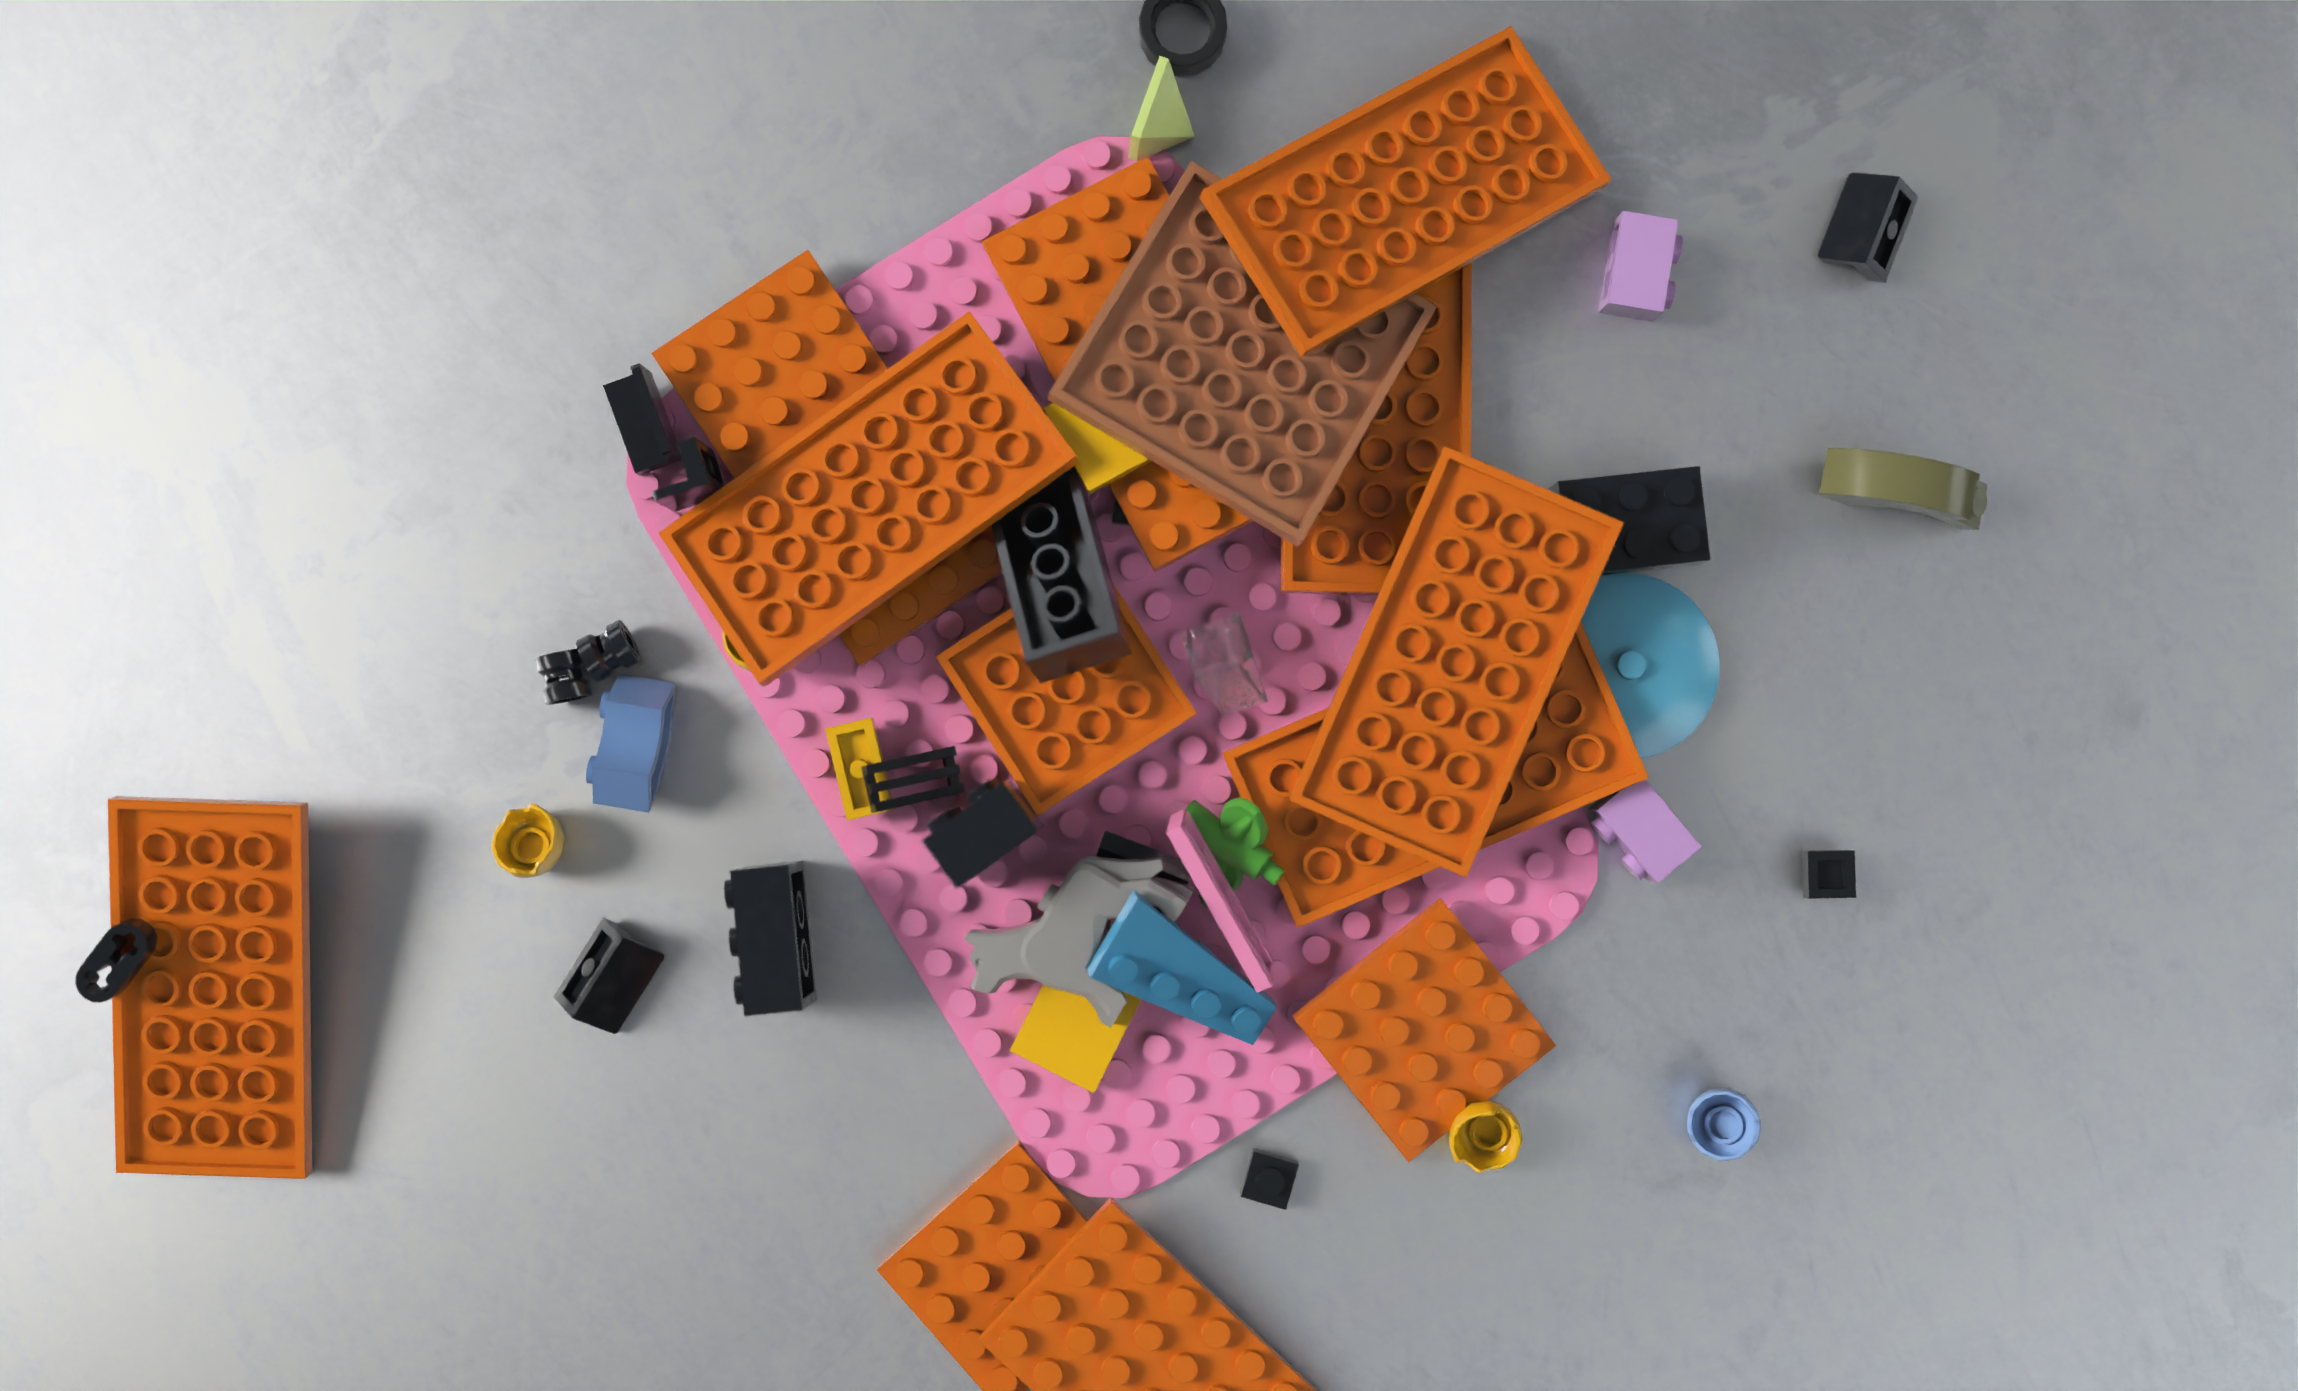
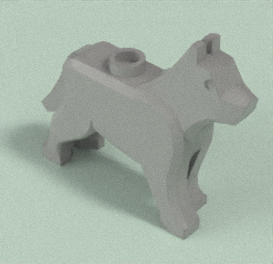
M1093 855L1083 857L1070 870L1060 887L1053 883L1050 885L1037 907L1045 912L1042 917L1010 928L972 929L966 935L964 940L974 946L970 960L976 969L971 988L978 992L991 994L996 993L999 987L1006 981L1033 979L1048 987L1084 996L1095 1008L1100 1021L1111 1028L1128 999L1123 991L1090 978L1088 973V966L1103 941L1110 919H1117L1135 889L1147 899L1152 907L1160 908L1166 918L1175 923L1194 889L1185 883L1154 876L1165 867L1163 857L1148 859H1114Z

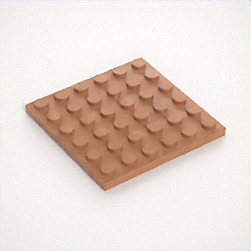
M1191 161L1053 385L1047 399L1299 547L1437 306L1415 294L1301 358L1199 198L1203 189L1222 180V178Z

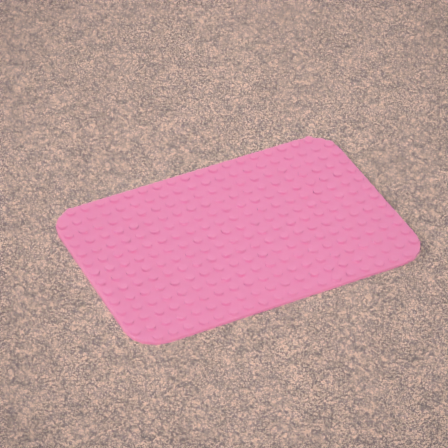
M1097 136L1063 149L835 289L886 367L889 369L970 311L1040 407L1044 410V407L1052 404L1053 402L1047 398L1055 383L988 258L981 241L1138 162L1128 159L1131 137ZM1163 150L1149 156V159L1170 196L1185 170L1168 152ZM675 388L670 390L661 400L676 441L679 442L696 437L713 449L726 485L735 478ZM629 455L627 456L626 485L641 523L1026 1151L1054 1182L1086 1197L1126 1198L1158 1186L1335 1076L1337 1072L1297 1024L1292 1015L1439 898L1446 903L1499 973L1555 939L1585 909L1598 879L1599 843L1584 806L1479 850L1467 878L1439 867L1297 928L1278 883L1274 886L1261 876L1254 881L1243 874V881L1234 893L1275 964L1272 987L1263 991L1273 998L1277 1008L1254 1045L1141 999L1095 1093H1092L1010 1051L1043 984L1033 979H1013L1004 982L996 993L988 994L973 990L971 984L976 969L970 960V955L974 946L964 940L966 935L972 929L1010 928L1042 917L1045 912L1037 907L1050 885L1053 883L1060 887L1077 862L1086 856H1096L1105 831L1180 858L1166 834L1170 815L1186 809L1193 800H1196L1220 819L1224 804L1233 798L1241 797L1222 753L1330 706L1378 595L1281 593V537L1255 521L1154 573L1131 527L1112 524L1115 497L1109 485L1089 494L1112 582L1197 714L1039 815L1038 817L1045 825L1043 828L956 889L922 842V839L931 834L926 825L949 808L952 809L959 806L963 811L972 804L967 795L989 779L998 778L1000 782L1012 780L1019 790L1020 788L935 656L1012 608L1003 572L863 666H859L841 637L837 635L772 683L763 687L751 672L739 667L726 653L722 638L723 629L658 534L695 507L692 506L674 512L655 502L652 494L655 490L688 480L682 460L639 476L633 469ZM874 718L884 761L955 746L957 755L954 756L956 765L959 764L961 774H958L960 783L964 784L965 792L897 807L895 810L847 821L825 728ZM939 759L889 770L886 773L888 780L944 768L943 760ZM944 777L890 790L892 798H898L947 787L948 782L947 778ZM1190 876L1187 885L1193 888L1194 891L1176 922L1180 929L1194 940H1200L1210 948L1213 954L1222 962L1233 966L1248 978L1211 911L1202 904L1197 887ZM1110 919L1104 937H1106L1116 919Z

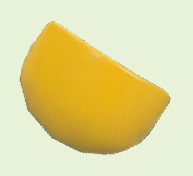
M530 803L529 807L512 809L506 813L503 822L494 831L491 849L497 864L515 877L531 878L548 872L562 857L565 837L560 822L550 812L536 804Z
M1493 1101L1472 1102L1455 1117L1449 1132V1142L1455 1162H1462L1480 1174L1490 1169L1504 1168L1514 1161L1523 1143V1135L1519 1120L1508 1108Z

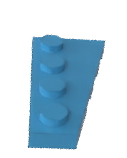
M1135 889L1088 966L1089 976L1094 980L1251 1045H1254L1277 1008L1271 996L1264 991L1257 993L1247 977L1233 966L1222 962L1200 940H1194L1180 929L1177 922L1174 923L1167 919L1164 913L1161 914L1152 907L1147 899Z

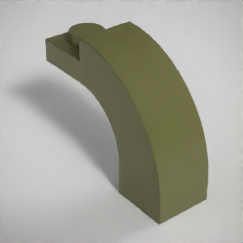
M1828 448L1819 494L1845 505L1878 506L1907 510L1934 517L1960 529L1979 530L1981 515L1985 512L1987 506L1986 491L1988 485L1979 481V473L1937 460L1875 450Z

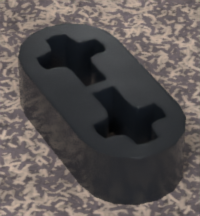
M136 918L125 920L109 929L76 973L75 985L83 998L91 1002L101 1003L123 992L154 953L157 946L155 929L148 922ZM133 933L137 937L134 940L136 948L122 955L120 952L128 941L125 935ZM108 966L113 967L105 980L108 985L101 988L97 984L100 977L97 972Z

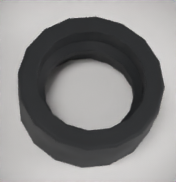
M1145 0L1139 16L1140 45L1148 61L1156 67L1159 56L1168 58L1174 76L1177 77L1197 75L1210 68L1221 55L1227 35L1226 10L1221 1ZM1177 3H1188L1198 6L1205 12L1210 22V34L1207 42L1201 49L1194 53L1177 54L1168 51L1160 44L1156 36L1155 25L1158 16L1166 7Z

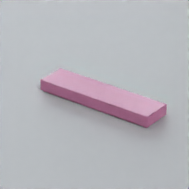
M1186 809L1170 815L1166 834L1255 991L1259 993L1272 987L1275 964L1191 814Z

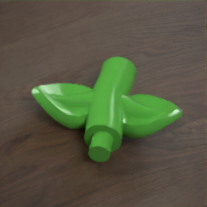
M1241 797L1233 798L1224 804L1220 819L1196 800L1189 804L1186 811H1189L1234 892L1241 885L1243 874L1254 881L1261 876L1274 886L1278 883L1285 869L1271 860L1273 852L1261 846L1267 838L1269 829L1262 812L1254 803ZM1198 890V894L1202 904L1205 908H1208L1206 902L1204 901L1202 895Z

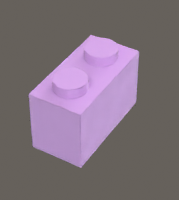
M1629 211L1621 212L1612 226L1599 313L1653 322L1664 313V309H1670L1675 294V282L1669 281L1672 263L1677 264L1683 245V237L1677 235L1679 220Z
M1646 780L1603 797L1588 808L1595 817V820L1591 822L1594 830L1607 844L1610 845L1615 841L1626 855L1621 859L1622 863L1638 881L1645 877L1650 882H1661L1701 848V845Z

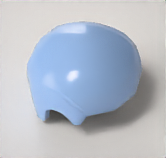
M1713 1088L1699 1095L1692 1103L1688 1112L1687 1129L1691 1141L1695 1143V1146L1702 1154L1718 1161L1740 1159L1753 1149L1759 1139L1761 1122L1758 1110L1745 1094L1731 1088Z

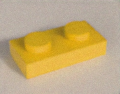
M874 718L825 728L846 820L849 821L895 810L893 808L871 813L861 767L884 761ZM886 771L874 774L876 783L888 780ZM891 790L878 792L880 801L893 799Z

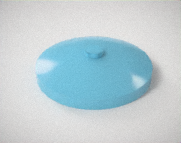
M1616 573L1600 576L1582 616L1581 623L1640 758L1655 756L1685 740L1696 730L1707 715L1715 698L1719 681L1720 661L1716 639L1712 628L1699 607L1687 595L1671 584L1648 575L1636 573Z

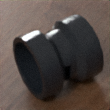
M621 620L606 626L605 632L598 636L589 634L576 641L580 658L588 673L596 682L610 677L613 670L620 666L629 668L641 662L640 652L635 640Z
M577 649L550 653L535 659L538 673L543 675L546 686L542 690L545 705L565 703L592 696L590 681L583 676L582 667L584 664Z

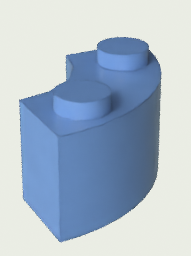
M619 674L611 691H604L599 708L600 718L604 719L602 737L597 755L590 757L586 770V782L592 784L593 804L649 813L660 783L669 744L674 708V682Z

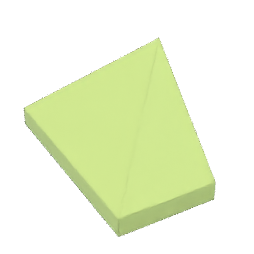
M1159 56L1131 134L1128 159L1133 161L1142 160L1147 156L1149 157L1195 137L1170 61L1162 56Z

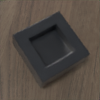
M1855 850L1802 851L1803 898H1856Z
M1253 1148L1240 1196L1286 1210L1299 1167L1298 1161Z

